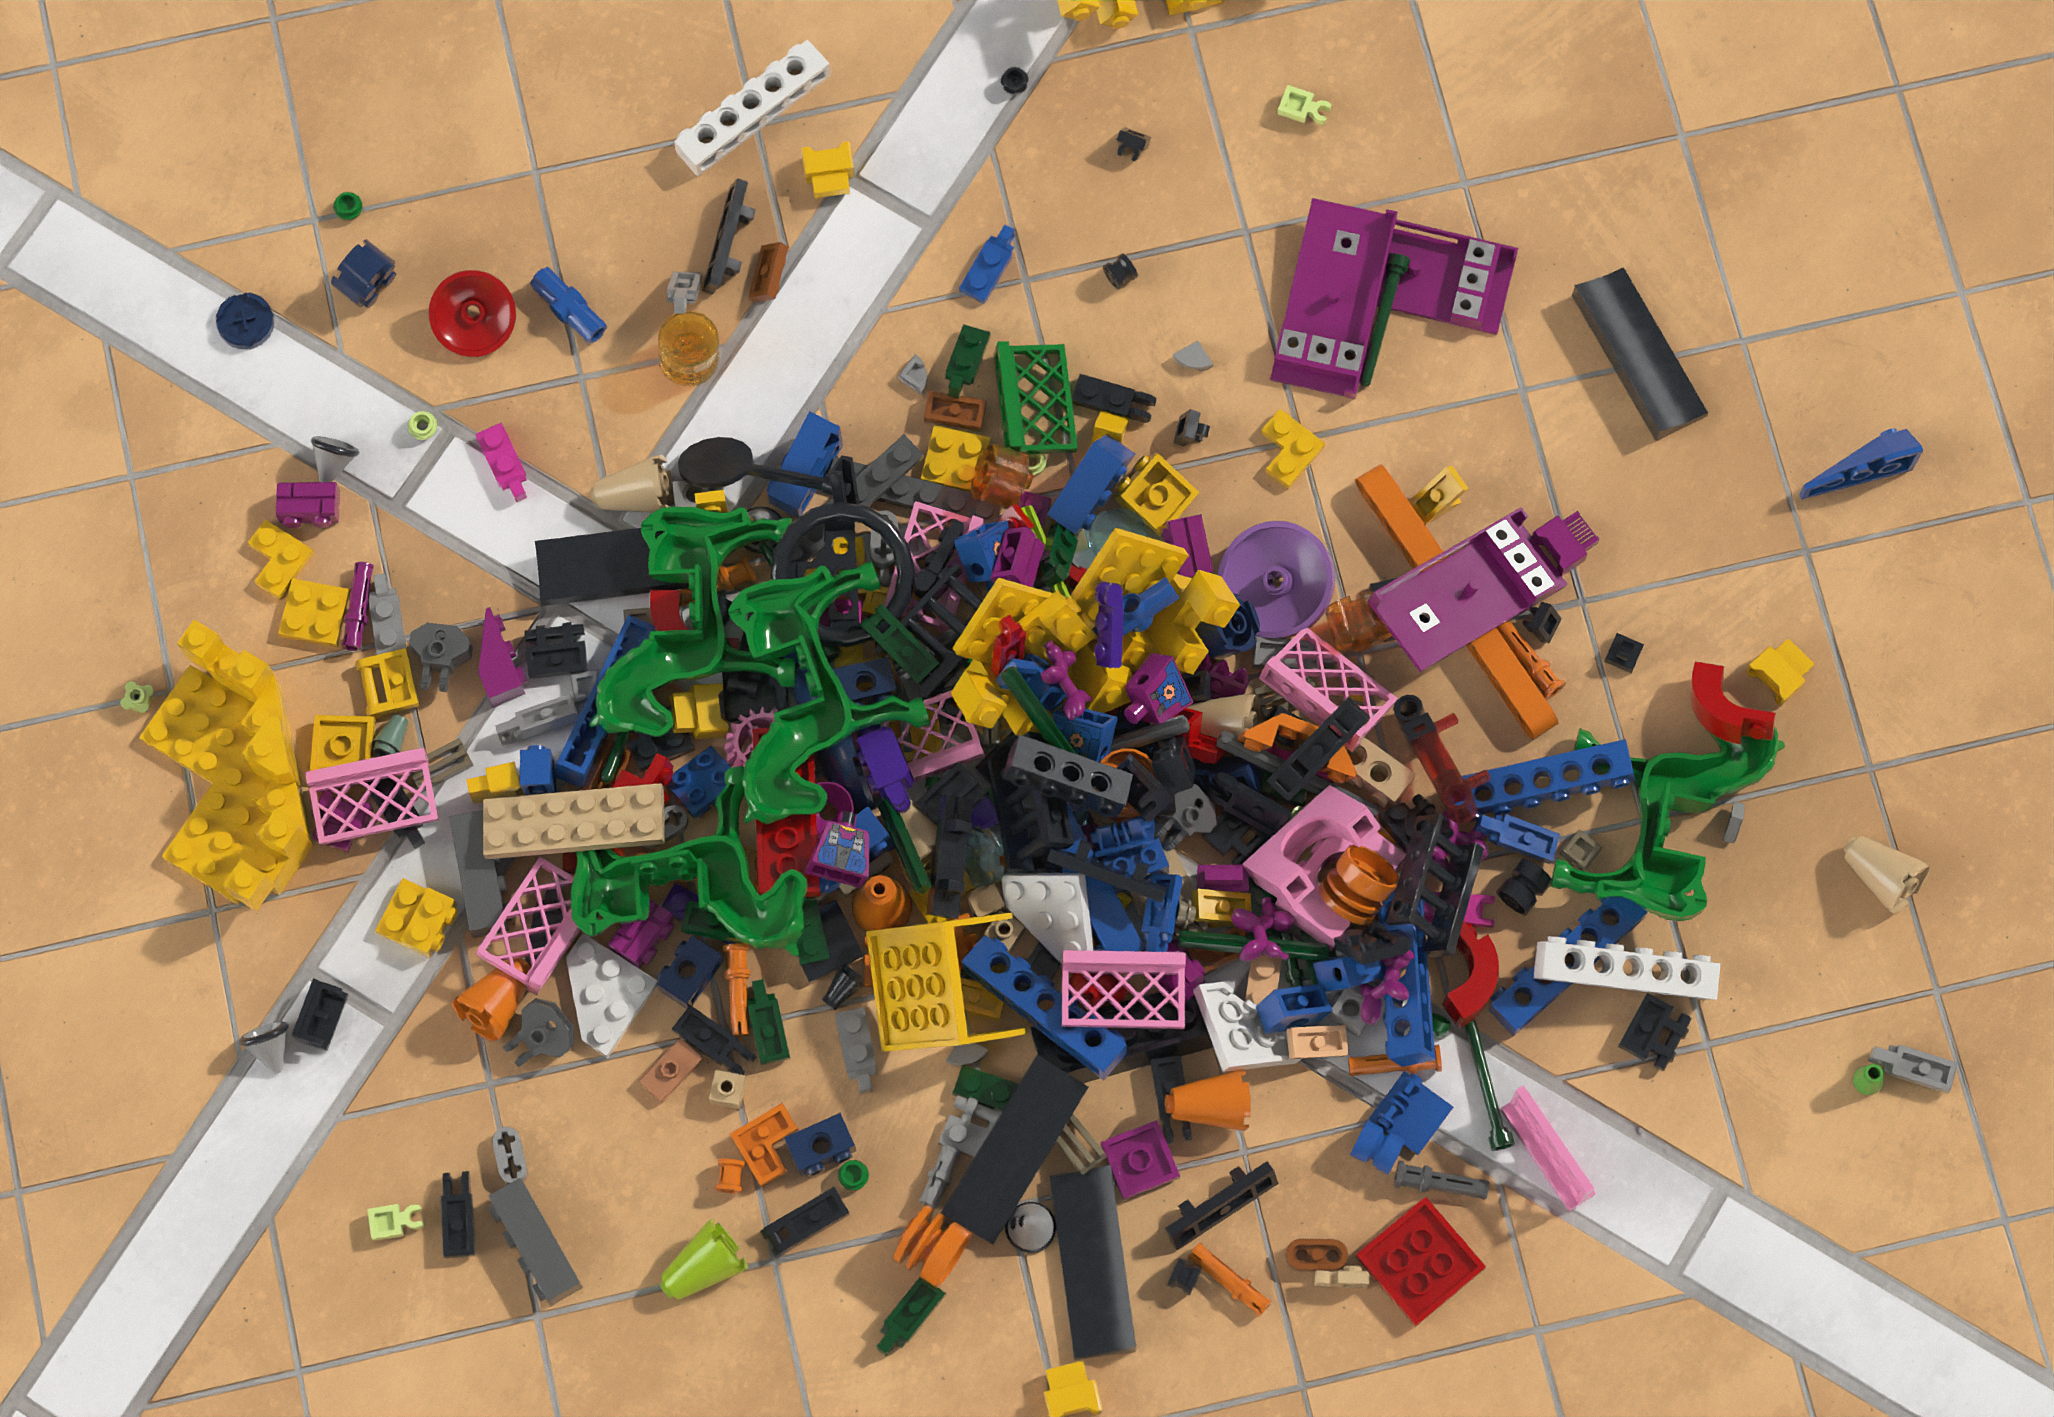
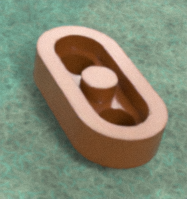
M1296 1239L1289 1244L1286 1251L1287 1263L1297 1271L1335 1272L1342 1269L1348 1259L1346 1246L1336 1239ZM1304 1251L1307 1258L1304 1261H1299L1295 1256L1296 1252ZM1333 1251L1337 1254L1338 1259L1333 1262L1329 1261L1326 1254Z

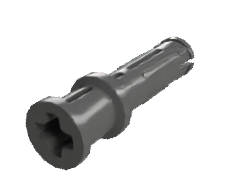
M1399 1160L1395 1172L1394 1188H1399L1400 1186L1419 1189L1422 1193L1428 1192L1431 1189L1486 1200L1489 1180L1435 1172L1428 1165H1424L1422 1168L1406 1165L1404 1161Z

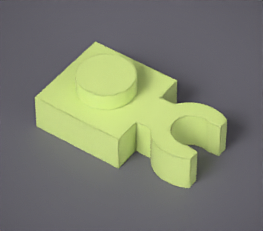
M1287 85L1277 114L1305 123L1308 116L1316 124L1325 125L1327 117L1319 115L1318 111L1325 110L1330 112L1331 104L1327 101L1313 102V93Z
M398 1204L367 1209L371 1239L373 1241L404 1236L402 1227L408 1226L413 1230H419L424 1227L422 1221H411L413 1213L422 1211L420 1205H411L404 1212H400Z

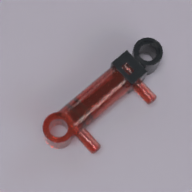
M1404 695L1395 702L1393 708L1398 725L1404 732L1414 755L1417 756L1445 806L1449 818L1456 823L1471 821L1477 814V805L1471 789L1489 781L1491 777L1487 770H1483L1464 780L1440 738V732L1458 724L1457 716L1452 713L1433 722L1428 712H1425L1422 701L1417 696ZM1410 713H1415L1413 716L1406 717ZM1460 801H1465L1462 805H1455Z

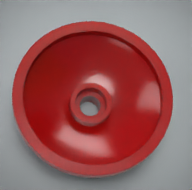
M463 270L448 276L437 286L429 303L428 316L435 337L445 348L461 356L480 357L498 350L509 339L516 322V305L510 290L496 276L480 270ZM476 306L479 309V313L472 316L469 314L468 308Z

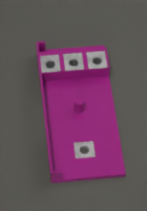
M1312 198L1270 381L1351 399L1356 398L1397 219V211L1386 209V214ZM1349 239L1352 245L1349 248H1344L1341 246V241ZM1290 342H1295L1298 346L1295 348H1291L1288 346V344ZM1323 347L1327 352L1319 354L1316 349ZM1351 353L1355 356V359L1347 360L1345 355Z
M1396 219L1395 225L1456 239L1458 242L1454 243L1394 228L1389 253L1402 254L1410 258L1411 261L1408 272L1404 273L1403 277L1399 279L1391 310L1497 335L1519 248ZM1349 239L1341 241V246L1344 248H1349L1352 245ZM1474 254H1480L1482 257L1477 258ZM1385 267L1377 307L1381 305L1389 275L1387 267ZM1467 280H1474L1476 283L1470 284Z
M1522 507L1376 590L1368 600L1369 605L1419 672L1431 667L1568 585L1524 527L1523 523L1528 515ZM1468 544L1467 547L1461 549L1460 551L1454 553L1453 555L1449 556L1448 558L1442 560L1441 562L1435 564L1434 566H1432V567L1428 568L1427 570L1423 571L1422 573H1420V571L1423 570L1424 568L1430 566L1431 564L1437 562L1438 560L1442 559L1443 557L1449 555L1450 553H1452V552L1456 551L1457 549L1463 547L1464 545ZM1419 615H1425L1429 622H1421Z

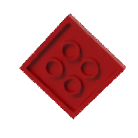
M1426 1196L1355 1255L1415 1327L1486 1269V1265Z

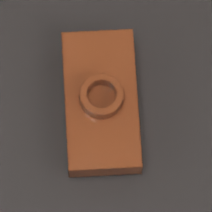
M680 1038L644 1075L639 1083L662 1104L703 1061V1057Z

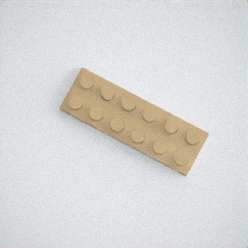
M661 783L483 799V855L485 859L665 844L664 788Z

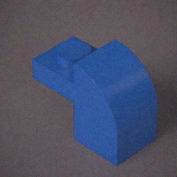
M1027 653L1023 660L1011 659L1003 669L1004 671L1008 667L1015 666L1045 710L1055 711L1067 696L1059 683L1047 684L1042 681L1041 673L1044 670H1048L1052 665L1038 656ZM999 675L996 679L999 687L1009 690Z

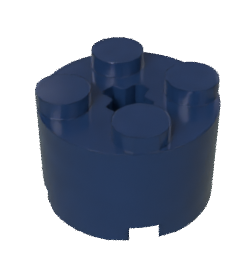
M365 239L363 240V247L357 244L340 263L337 269L341 271L338 279L333 276L331 285L359 307L364 305L366 308H370L379 296L376 292L382 285L388 287L395 279L397 273L393 271L395 261Z
M1235 593L1233 595L1240 603V606L1225 628L1202 621L1195 628L1196 633L1208 649L1210 658L1222 660L1250 650L1257 642L1254 641L1256 633L1260 632L1257 612L1249 601L1244 602L1238 598L1240 595Z

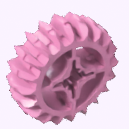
M762 706L759 714H755V711L750 709V717L746 718L740 715L738 718L740 724H731L732 732L726 734V741L728 743L724 745L725 753L728 754L726 756L728 764H733L732 768L738 766L745 767V762L750 758L753 751L752 729L770 728V724L775 722L773 713L778 712L775 707L770 713H766V709ZM750 736L752 743L747 747L748 750L742 754V745Z

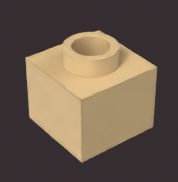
M995 884L987 887V885L980 886L971 892L972 896L968 897V906L974 917L994 915L999 910L1006 913V905Z
M999 910L997 914H1003L1004 912ZM1015 919L992 921L983 936L986 935L991 940L997 938L1007 947V952L1010 954L1025 933V926ZM1001 926H1006L1010 929L1006 935L1000 934L998 930Z
M715 1070L709 1096L710 1104L740 1110L747 1081L745 1075ZM724 1083L733 1085L732 1090L729 1092L722 1091L721 1087Z

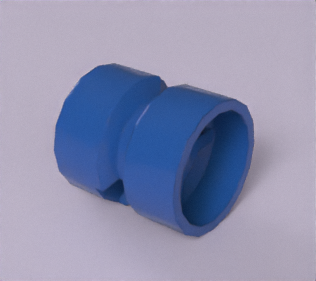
M1367 1120L1350 1156L1364 1163L1372 1159L1373 1165L1377 1170L1389 1175L1406 1139L1395 1133H1389L1385 1136L1383 1135V1127Z

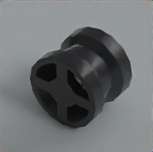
M1124 253L1118 255L1113 263L1108 262L1103 265L1106 277L1117 290L1124 287V282L1127 280H1134L1138 277L1133 263Z
M1179 1258L1167 1286L1171 1288L1179 1287L1183 1289L1185 1294L1190 1296L1202 1267L1197 1265L1192 1267L1186 1263V1260Z

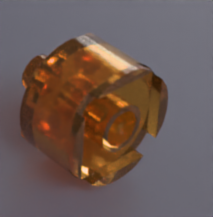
M993 444V446L987 445L981 452L975 466V470H978L979 474L977 480L972 479L971 482L972 497L1004 509H1008L1011 505H1019L1023 490H1027L1030 487L1033 479V473L1028 472L1029 455Z
M1374 592L1359 593L1361 599L1353 601L1348 596L1335 601L1326 608L1327 623L1337 651L1354 648L1355 652H1363L1372 647L1371 643L1392 637V634L1368 603Z

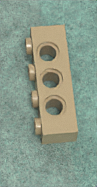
M1308 718L1306 721L1311 724L1317 725L1310 718ZM1363 737L1360 744L1352 752L1345 747L1348 755L1356 754L1362 760L1360 764L1354 765L1357 771L1356 776L1348 782L1356 789L1361 790L1363 788L1372 794L1371 798L1382 807L1387 805L1390 808L1396 806L1414 782L1416 774L1365 737ZM1299 738L1296 739L1299 742V746L1305 741ZM1375 771L1382 772L1386 776V780L1376 782L1371 778L1370 774Z

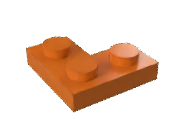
M781 1103L730 1133L732 1140L760 1187L787 1173L773 1145L784 1140V1137L797 1132L798 1128L784 1104Z

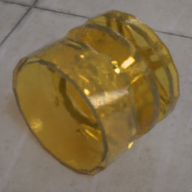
M692 310L686 311L685 314L675 313L669 316L661 325L658 334L659 367L663 374L673 383L683 386L699 385L709 380L716 372L719 362L718 330L713 321L702 313Z

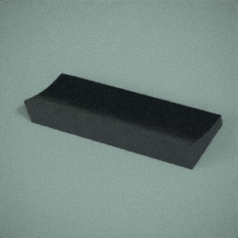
M1623 267L1591 281L1576 284L1572 293L1573 299L1655 441L1707 417V409L1625 268Z
M641 528L535 541L542 606L650 593V590L689 588V583L663 582L653 579L649 575L650 549L643 538ZM663 532L656 533L655 538L657 539Z
M1160 992L1143 996L1154 1009L1165 999ZM1191 996L1185 1003L1184 1029L1105 1027L1109 1031L1111 1029L1118 1031L1126 1039L1125 1043L1127 1044V1054L1108 1076L1148 1066L1151 1059L1176 1055L1185 1056L1214 1048L1195 996ZM1132 1000L1121 1002L1119 1004L1124 1008ZM1139 1001L1127 1011L1135 1020H1143L1150 1013ZM1168 1001L1158 1013L1165 1020L1178 1021V1010ZM1113 1005L1096 1010L1104 1019L1111 1020L1119 1013ZM1122 1015L1118 1020L1127 1019ZM1152 1016L1149 1020L1157 1019L1154 1016ZM1034 1026L1030 1027L1037 1055L1082 1083L1101 1079ZM1090 1037L1085 1041L1090 1047H1097L1102 1042L1097 1037Z
M1036 1055L940 1213L993 1245L1089 1087L1041 1056Z
M1111 1164L1090 1169L1083 1175L1079 1171L1050 1176L1074 1360L1136 1352Z

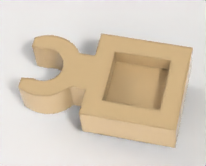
M1344 1266L1343 1271L1337 1272L1316 1271L1314 1286L1317 1287L1336 1286V1288L1367 1289L1369 1284V1272L1362 1271V1267Z

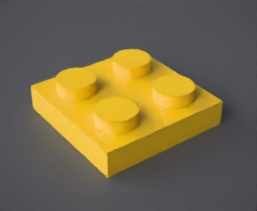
M934 425L921 480L978 494L991 437Z
M292 578L278 632L279 636L338 648L344 624V615L346 614L350 599V589Z
M315 715L310 771L373 758L375 718L371 716Z

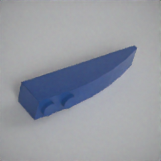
M630 615L627 616L556 763V778L577 787H583L603 740L607 739L609 734L601 725L593 727L589 725L597 713L596 696L598 682L603 679L607 668L613 666L618 659L632 648L640 646L644 639H649L650 631L655 630L654 625Z
M1066 802L1074 845L1063 850L1076 854L1080 841H1087ZM1091 848L1087 858L1099 862ZM1062 867L1064 873H1078L1076 871ZM1085 875L1091 933L1097 945L1094 950L1140 952L1145 946L1112 885Z

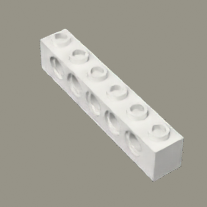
M809 40L802 44L794 45L788 51L787 56L780 61L772 62L758 78L754 77L747 81L743 89L736 95H729L715 111L705 113L694 127L680 132L674 141L676 153L699 177L831 76L830 63ZM794 69L802 71L799 75L789 74ZM771 86H777L780 88L776 92L767 91V89ZM749 103H755L758 105L754 109L745 108V106ZM726 120L735 121V124L732 126L722 125ZM704 137L713 138L710 143L700 142Z
M1548 936L1546 942H1537L1534 978L1717 1000L1721 963L1710 962L1711 956L1693 955L1692 960L1682 959V953L1664 951L1663 956L1653 955V949L1635 947V952L1624 951V945L1606 944V949L1595 948V942L1577 940V945L1566 944V938ZM1567 953H1571L1574 957V965L1570 969L1564 962ZM1597 956L1603 960V968L1600 972H1597L1594 968V960ZM1626 960H1629L1632 964V972L1628 976L1623 972V964ZM1654 964H1658L1661 968V975L1658 979H1655L1652 975ZM1684 967L1690 972V978L1686 983L1681 979V971Z

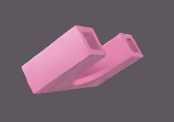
M1329 785L1242 865L1257 886L1294 908L1315 888L1302 868L1296 864L1299 856L1306 848L1318 840L1331 836L1342 837L1360 847L1381 827L1367 806Z
M1377 832L1361 845L1385 858L1394 867L1396 872L1402 866L1406 856L1403 851ZM1339 836L1327 837L1325 841L1323 839L1318 840L1310 851L1313 855L1308 862L1302 860L1298 864L1315 888L1294 908L1278 898L1275 903L1277 911L1289 912L1293 916V923L1317 942L1327 944L1328 950L1331 952L1335 948L1334 937L1345 935V931L1350 929L1352 922L1338 915L1324 902L1319 893L1317 875L1327 865L1337 863L1347 847L1353 845Z

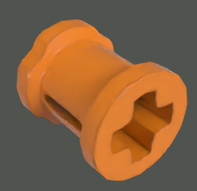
M718 1159L720 1174L719 1183L716 1184L715 1190L723 1193H742L740 1179L741 1170L745 1167V1162L737 1159Z

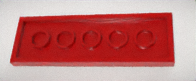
M770 728L752 729L753 749ZM813 754L798 766L795 772L804 780L816 784ZM817 814L791 815L770 824H764L756 819L759 896L769 891L781 874L791 869L802 873L807 879L808 888L805 897L821 896L820 877L805 873L818 840Z

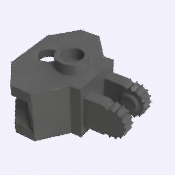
M428 622L413 630L410 634L409 645L413 653L421 660L423 666L421 689L428 690L431 686L432 672H441L438 684L440 692H447L450 675L454 674L455 668L472 658L473 646L470 644V639L457 626Z
M1193 784V788L1170 795L1173 802L1157 815L1159 819L1155 823L1154 839L1161 838L1170 830L1161 845L1167 852L1173 850L1184 836H1191L1194 832L1210 833L1217 824L1215 805L1197 785Z
M535 998L522 1009V1029L517 1033V1036L502 1048L507 1053L516 1048L522 1040L525 1042L529 1050L517 1057L514 1063L518 1067L534 1055L537 1057L541 1053L560 1058L574 1046V1026L555 1002ZM549 1021H553L556 1027H553Z

